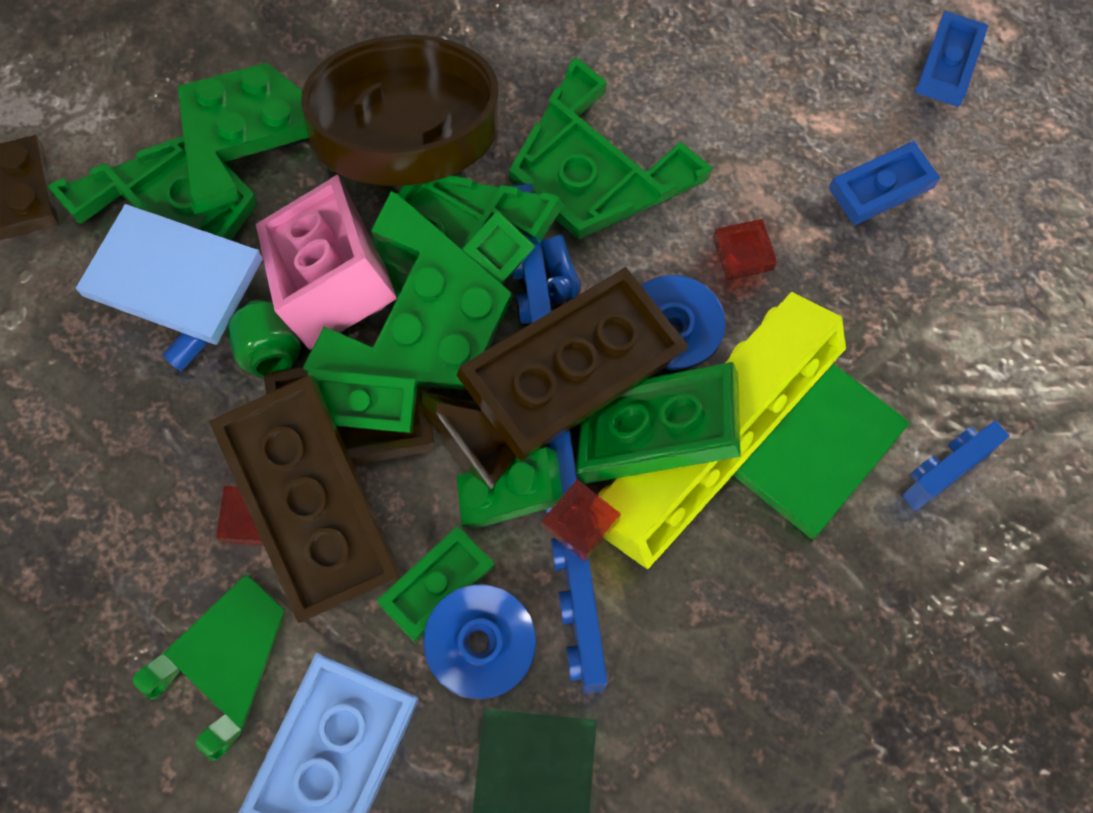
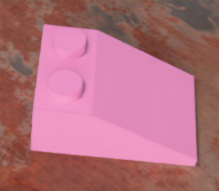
M338 174L255 224L274 310L309 350L313 349L323 327L341 333L365 317L378 313L386 305L397 299L387 268L344 182Z

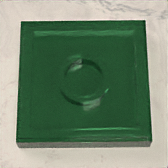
M484 709L472 813H590L597 720Z

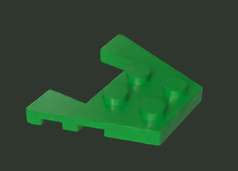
M575 57L566 69V76L560 87H556L550 97L549 106L539 123L534 125L509 169V180L515 186L532 184L533 193L541 195L542 192L558 196L563 201L564 206L555 220L580 240L705 183L710 178L713 167L680 141L650 170L644 171L579 117L606 93L607 81Z
M268 63L177 86L191 205L195 214L238 201L237 186L224 167V162L308 138L302 110V90Z
M183 136L135 152L137 158L111 168L105 163L89 169V176L69 183L63 178L47 186L54 197L79 225L119 196H123L133 207L228 240L234 238L258 205L255 194L223 163L237 186L238 201L195 214L191 205Z
M448 176L422 184L403 186L398 193L460 249L465 247L496 211H500L521 232L541 242L564 206L563 201L551 193L542 192L540 195L523 192L517 187L500 185V187L475 183L472 179ZM372 235L371 238L387 268L396 297L398 298L417 256L374 239Z
M391 191L371 230L374 239L417 256L374 347L323 327L303 369L307 374L308 369L412 378L418 380L417 386L467 390L456 376L458 369L461 365L489 349L512 300V294L400 195Z

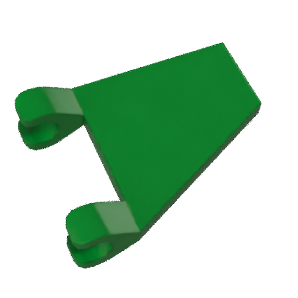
M245 574L163 654L143 666L134 675L132 681L147 698L153 700L157 699L169 687L181 671L224 713L222 717L207 727L197 737L195 742L197 748L209 760L217 761L230 749L244 729L286 612L255 581Z

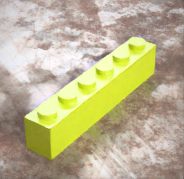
M793 292L778 307L771 308L765 315L762 324L746 341H741L736 345L730 358L725 362H734L738 372L741 457L617 478L612 485L604 487L599 492L594 504L588 509L600 536L648 570L844 352L846 344L842 317Z

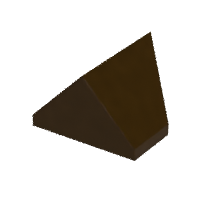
M421 391L419 403L453 460L492 489L516 455L476 402Z

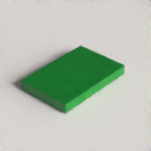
M734 362L646 379L580 422L576 474L582 484L741 457L738 372Z
M833 363L733 476L809 538L814 540L911 422Z

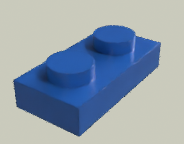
M944 11L914 92L959 107L966 95L989 25Z
M912 141L834 177L829 190L855 226L935 188L940 180V176L915 141Z
M996 420L980 432L973 425L948 444V447L953 451L951 455L941 462L933 455L909 475L915 483L902 497L917 512L989 456L1010 435Z

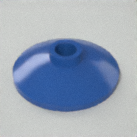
M680 275L656 277L641 285L669 322L680 328V336L689 346L683 356L664 369H688L708 360L719 348L726 325L724 310L716 295L701 282Z
M470 585L453 591L437 604L426 623L423 647L425 658L432 674L445 688L462 697L487 699L506 693L523 679L534 658L536 635L528 611L516 597L503 589L491 585ZM474 631L484 633L488 640L486 649L481 653L473 652L468 646V637Z

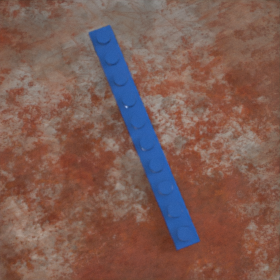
M532 184L512 186L519 188L523 192L533 193ZM524 234L537 247L512 275L513 280H523L524 294H516L519 324L530 325L550 313L551 306L541 242ZM568 430L542 447L554 450L558 454L564 504L546 509L547 519L557 518L559 537L551 538L552 559L555 571H565L567 591L558 592L562 625L572 624L575 641L574 646L566 647L570 681L580 680L582 694L604 692L608 682L571 438Z

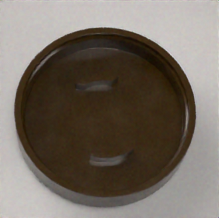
M393 35L353 44L336 52L319 64L309 75L302 90V110L309 143L313 152L320 161L333 171L364 183L385 186H407L446 178L462 171L479 160L490 149L499 132V87L494 70L481 55L472 49L443 38L425 35Z

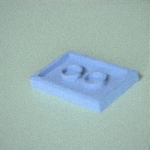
M125 204L76 286V290L88 299L217 345L230 318L233 316L259 268L263 257L257 249Z
M316 653L239 813H369L419 702V698Z

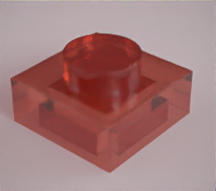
M763 219L715 229L713 241L727 281L774 271L777 258Z
M577 479L541 520V527L585 562L620 521L621 513Z
M224 486L216 538L220 543L264 546L238 487Z

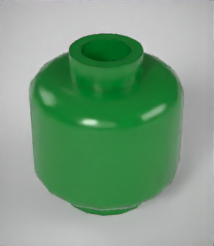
M250 301L236 311L228 322L227 334L234 359L238 367L249 374H253L258 378H264L266 373L289 370L300 355V339L275 312L273 302Z

